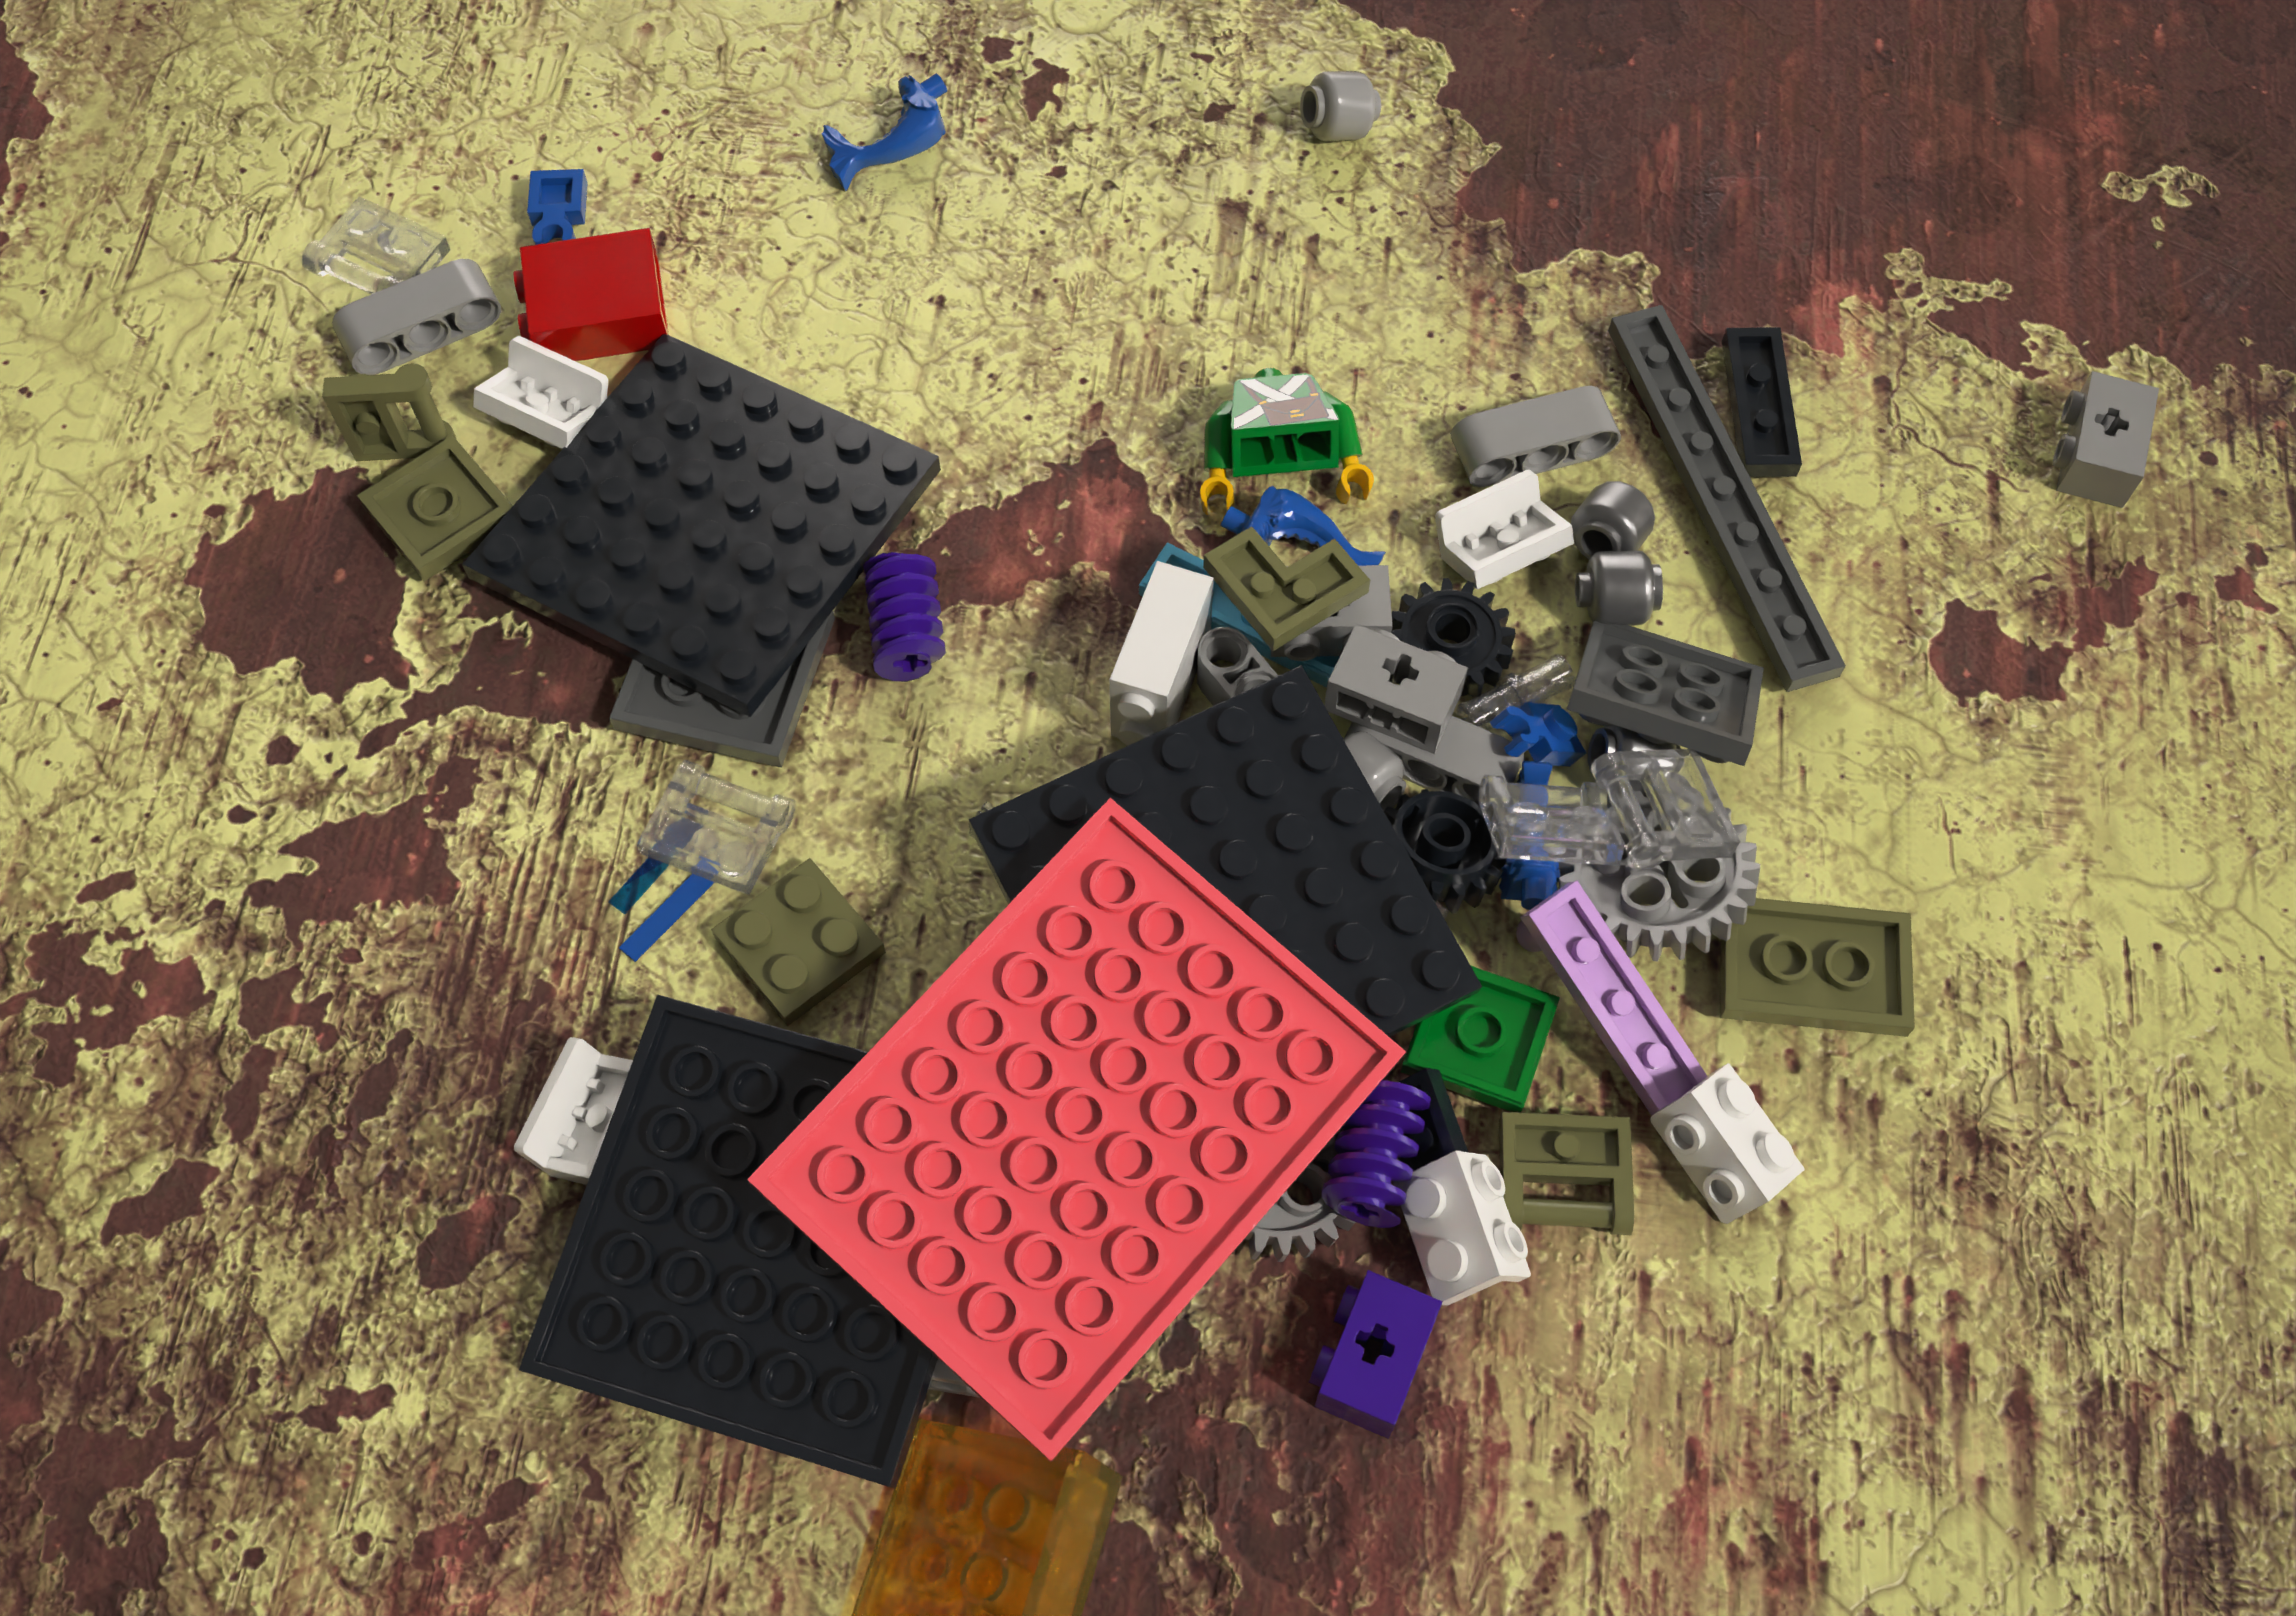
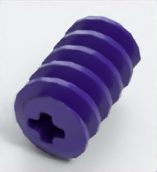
M895 552L882 553L871 557L863 564L866 574L864 580L868 594L867 607L870 613L869 626L870 632L873 634L871 646L875 654L873 658L874 671L882 678L891 681L908 682L919 679L928 674L932 668L931 664L940 660L946 653L945 642L940 639L944 632L942 621L938 619V616L941 614L940 601L936 599V596L939 594L938 583L933 579L937 574L935 562L929 557L919 554Z
M1382 1080L1342 1126L1344 1130L1336 1136L1334 1149L1337 1155L1330 1159L1328 1174L1332 1179L1324 1183L1321 1197L1326 1205L1338 1214L1365 1226L1387 1228L1400 1224L1401 1219L1384 1208L1385 1205L1400 1206L1405 1204L1407 1194L1402 1189L1391 1185V1181L1405 1182L1412 1178L1413 1169L1397 1160V1157L1411 1158L1417 1156L1419 1145L1403 1134L1423 1132L1425 1121L1409 1110L1423 1111L1428 1109L1431 1101L1430 1096L1416 1087L1400 1082Z

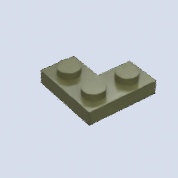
M1252 526L1204 554L1203 568L1211 577H1214L1217 585L1272 651H1275L1369 593L1371 581L1336 539L1331 540L1286 567Z

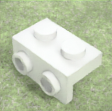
M517 336L509 341L508 367L474 388L473 407L497 418L504 424L512 425L536 436L551 446L563 449L564 447L567 448L595 411L607 399L608 378L600 372L526 338Z
M1529 469L1443 508L1435 515L1441 559L1465 580L1473 582L1476 589L1498 582L1503 577L1534 562L1544 560L1551 554L1574 544L1572 525L1541 501L1538 476Z
M570 1037L514 1145L515 1152L551 1177L587 1185L633 1060L601 1054L583 1039Z
M1729 1063L1708 1075L1682 1097L1651 1116L1650 1120L1719 1220L1724 1224H1728L1769 1202L1805 1170L1794 1155L1789 1142L1779 1134L1755 1100L1752 1090L1739 1078Z
M1454 1151L1413 1171L1411 1180L1405 1182L1393 1181L1394 1186L1402 1189L1407 1194L1405 1204L1401 1205L1431 1295L1433 1298L1443 1301L1442 1305L1453 1304L1501 1281L1519 1282L1531 1276L1525 1259L1528 1253L1525 1238L1520 1229L1512 1222L1503 1198L1505 1194L1504 1180L1498 1168L1486 1155Z

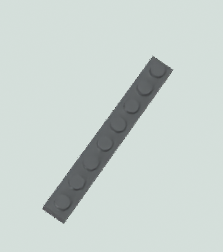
M1663 305L1613 317L1608 332L1786 692L1840 677L1846 665Z

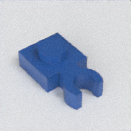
M584 169L530 172L527 213L531 225L534 226L532 237L535 245L548 243L555 238H561L562 241L576 239L572 225H585L588 182Z
M1525 702L1519 708L1515 706L1507 707L1490 721L1492 728L1503 729L1511 736L1512 741L1504 747L1506 754L1512 757H1519L1528 750L1535 762H1548L1553 766L1570 767L1586 754L1576 735L1578 728L1574 719L1560 705Z

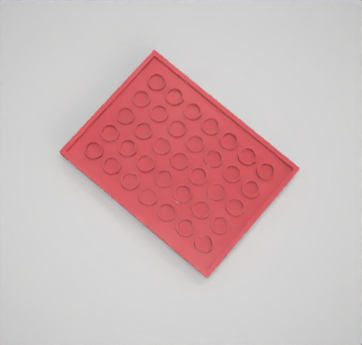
M1109 798L747 1180L752 1187L1051 1462L1399 1062L1406 1051L1114 800Z

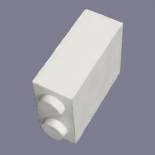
M1160 561L1156 562L1109 679L1111 736L1119 738L1127 746L1178 723L1197 673L1198 644L1201 637L1211 630L1214 577Z

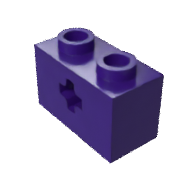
M1369 1270L1361 1289L1348 1285L1333 1321L1345 1326L1338 1346L1335 1350L1323 1345L1309 1383L1320 1387L1314 1407L1389 1439L1443 1301ZM1370 1339L1382 1343L1380 1355L1374 1365L1362 1360L1364 1348L1368 1345Z

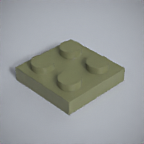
M453 435L357 495L365 511L424 582L476 549L513 507Z
M811 858L807 859L711 929L717 942L787 1026L886 953L884 943Z

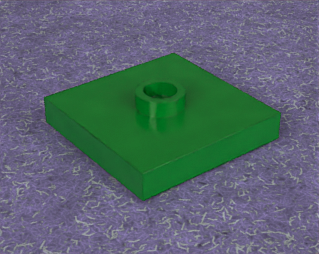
M1471 966L1482 985L1480 991L1417 1023L1400 1072L1411 1076L1424 1068L1437 1069L1441 1073L1446 1089L1510 1112L1521 1113L1560 997Z

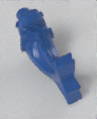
M937 73L922 83L917 82L910 75L908 77L904 76L898 81L899 93L904 103V107L901 110V118L889 133L871 145L856 146L846 140L838 130L828 125L823 126L822 136L832 156L829 166L833 176L838 179L845 191L848 190L855 174L861 169L869 166L895 163L917 155L934 146L941 139L942 135H945V125L935 99L946 93L947 88Z
M1274 486L1265 490L1251 516L1230 506L1220 525L1237 535L1252 526L1268 546L1271 545L1272 540H1279L1281 537H1295L1299 540H1305L1310 544H1316L1319 548L1336 539L1358 566L1379 565L1386 553L1385 551H1360L1354 548L1335 523L1317 506L1294 491L1276 489Z
M1522 762V770L1519 771V779L1517 780V815L1506 865L1501 867L1500 898L1521 901V906L1527 910H1531L1558 890L1557 883L1560 878L1559 862H1555L1552 856L1548 855L1543 827L1544 804L1549 777L1553 768L1551 763Z

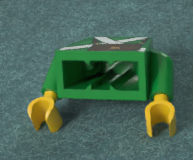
M1265 368L1257 372L1253 378L1239 379L1234 382L1233 399L1223 401L1209 417L1205 425L1204 471L1209 472V478L1204 481L1200 489L1203 512L1208 515L1207 501L1216 494L1226 497L1227 511L1230 506L1234 507L1233 486L1226 479V472L1231 470L1233 477L1339 468V462H1342L1343 466L1342 474L1336 486V496L1343 504L1348 503L1350 498V485L1348 482H1355L1360 485L1363 491V498L1367 500L1374 483V475L1367 466L1359 464L1358 457H1361L1363 453L1354 414L1349 405L1323 391L1314 376L1307 373L1283 375L1275 368Z

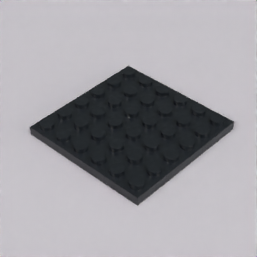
M662 334L595 411L567 448L564 447L462 565L468 578L751 717L864 571L863 564L878 553L941 471L939 456L670 335Z
M1302 665L969 819V828L1009 905L1107 800L1111 798L1389 1037L1477 994L1482 988L1480 981Z
M657 994L519 1371L896 1489L938 1358L752 1187L747 1180L868 1052Z

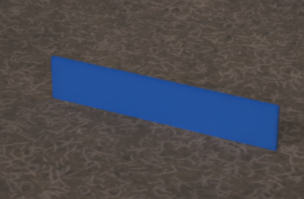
M703 863L619 949L636 962L721 876L706 863Z

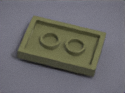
M1756 898L1755 905L1748 906L1745 924L1732 923L1730 939L1728 941L1720 939V1018L1908 1037L1915 1028L1911 913Z

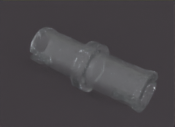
M1555 654L1545 662L1519 675L1509 673L1501 677L1498 681V686L1467 702L1458 704L1456 707L1457 715L1461 717L1467 714L1468 717L1461 720L1485 730L1492 729L1490 721L1507 707L1515 706L1519 708L1525 702L1542 703L1565 690L1572 689L1575 677L1569 676L1564 678L1563 676L1573 672V670L1562 655Z

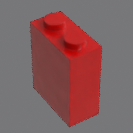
M650 228L520 247L522 270L514 271L513 276L518 300L520 303H526V313L518 314L521 337L571 360L582 361L647 351L662 334L669 335L660 264Z

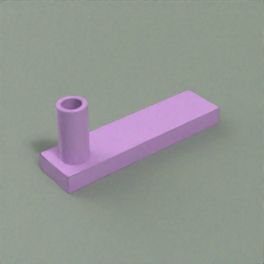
M1577 880L1567 883L1520 917L1521 921L1516 931L1519 944L1530 952L1543 951L1651 1115H1654L1662 1108L1682 1097L1707 1077Z

